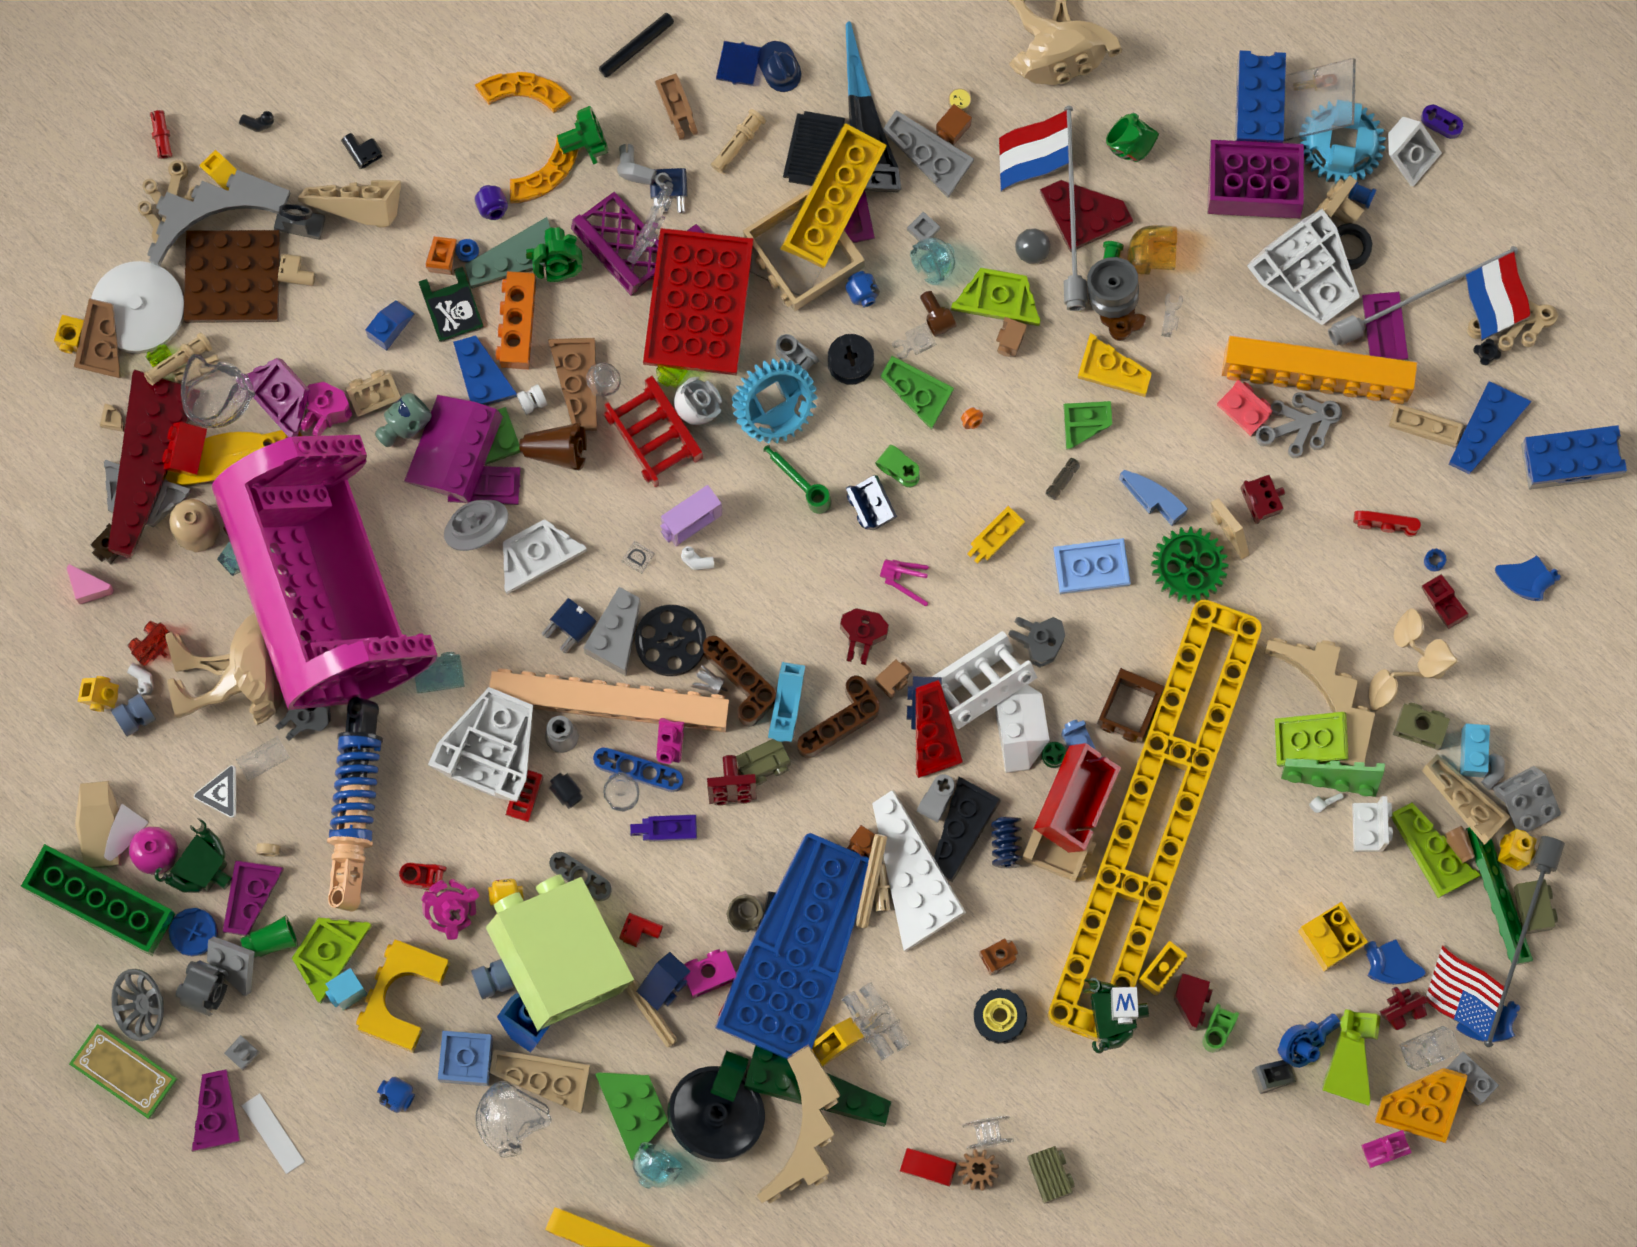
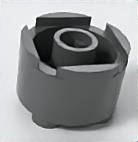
M201 960L197 962L191 961L186 969L187 976L184 983H181L177 988L176 997L180 998L181 1006L211 1016L213 1014L210 1011L212 1009L217 1010L225 996L228 985L224 984V978L229 979V973L224 969Z

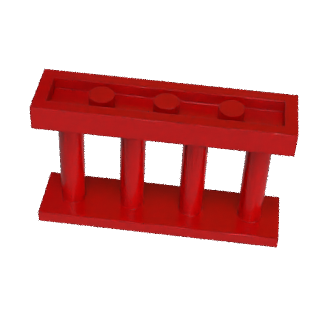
M652 375L644 380L646 387L643 389L644 392L615 410H613L609 402L604 404L606 411L604 417L610 426L613 424L616 426L643 468L641 474L646 482H652L654 487L659 486L658 474L686 457L687 459L692 458L696 463L703 459V453ZM648 400L656 402L658 407L654 413L627 429L619 419ZM660 419H667L671 425L668 428L669 430L638 449L631 437ZM673 438L675 440L679 438L683 444L681 450L651 468L644 456Z

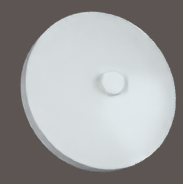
M128 262L111 269L97 283L91 299L114 305L118 350L127 353H147L161 348L176 335L184 319V296L178 282L167 270L149 262Z

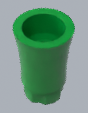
M286 915L261 929L251 932L250 935L240 938L242 947L254 951V958L298 947L293 926Z

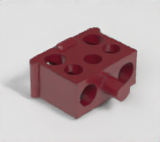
M1270 475L1249 482L1245 480L1241 485V492L1256 524H1259L1261 520L1280 514L1284 509L1279 497L1285 495V490L1283 487L1275 489Z

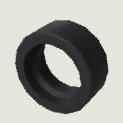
M1347 223L1337 227L1340 237L1350 234L1362 241L1363 252L1356 259H1347L1351 270L1358 269L1366 263L1372 252L1373 243L1371 236L1365 228L1358 224Z

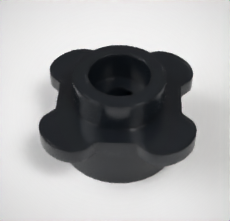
M1486 339L1481 345H1475L1473 348V352L1479 356L1480 363L1484 366H1487L1490 361L1498 360L1501 357V352L1492 339Z

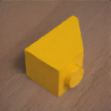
M849 1017L831 1027L815 1040L812 1051L823 1067L853 1047L864 1036L852 1018Z

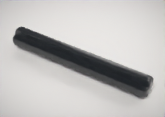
M664 13L599 66L600 73L605 78L609 77L674 23L672 16L669 13Z

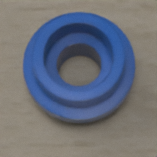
M463 239L456 245L455 252L461 261L470 262L477 258L479 247L475 241ZM470 247L471 251L469 253L463 252V248Z

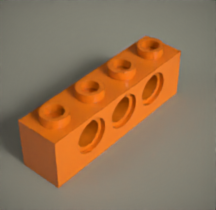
M507 271V279H502V293H505V301L500 302V315H503V324L498 325V338L502 339L501 346L496 348V360H500L501 368L529 370L537 282L534 273ZM516 294L524 296L519 302L512 300V297ZM518 316L522 318V321L519 324L510 323L511 318ZM512 339L520 341L516 347L509 346L508 342Z

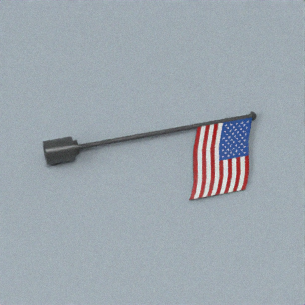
M1542 836L1533 865L1537 867L1536 870L1540 872L1505 986L1501 985L1485 971L1457 958L1442 945L1428 988L1427 1002L1441 1014L1467 1026L1485 1040L1484 1045L1488 1048L1494 1045L1492 1040L1545 874L1556 872L1565 843L1553 837Z

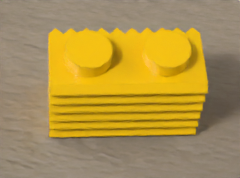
M1169 941L1140 977L1138 983L1154 996L1159 995L1183 962H1185L1187 954Z

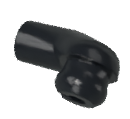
M264 111L256 119L243 114L239 120V125L255 132H260L273 125L274 116L270 111Z

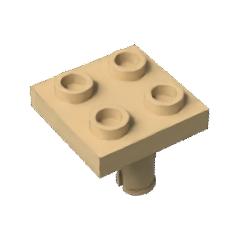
M1348 176L1344 181L1340 179L1330 188L1326 194L1328 197L1317 206L1313 213L1323 209L1329 218L1335 215L1345 224L1357 221L1364 210L1348 198V193L1357 180L1351 176Z

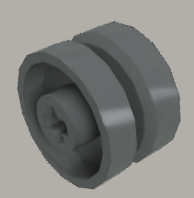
M1109 257L1098 261L1091 267L1087 275L1088 299L1095 312L1107 318H1120L1136 308L1139 301L1138 273L1129 261L1118 257Z

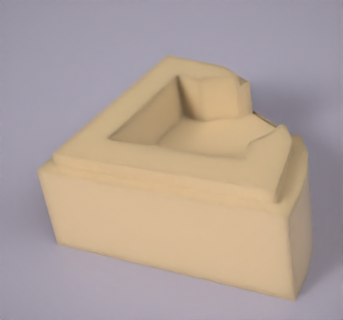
M105 403L99 426L105 429L124 432L122 416L113 406Z

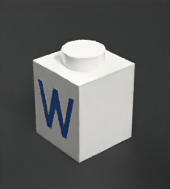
M1137 987L1112 988V1020H1118V1024H1132L1133 1020H1137Z

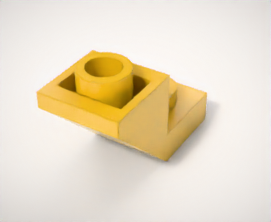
M214 150L199 166L222 189L228 191L229 188L226 187L231 174L235 175L237 169L217 150Z

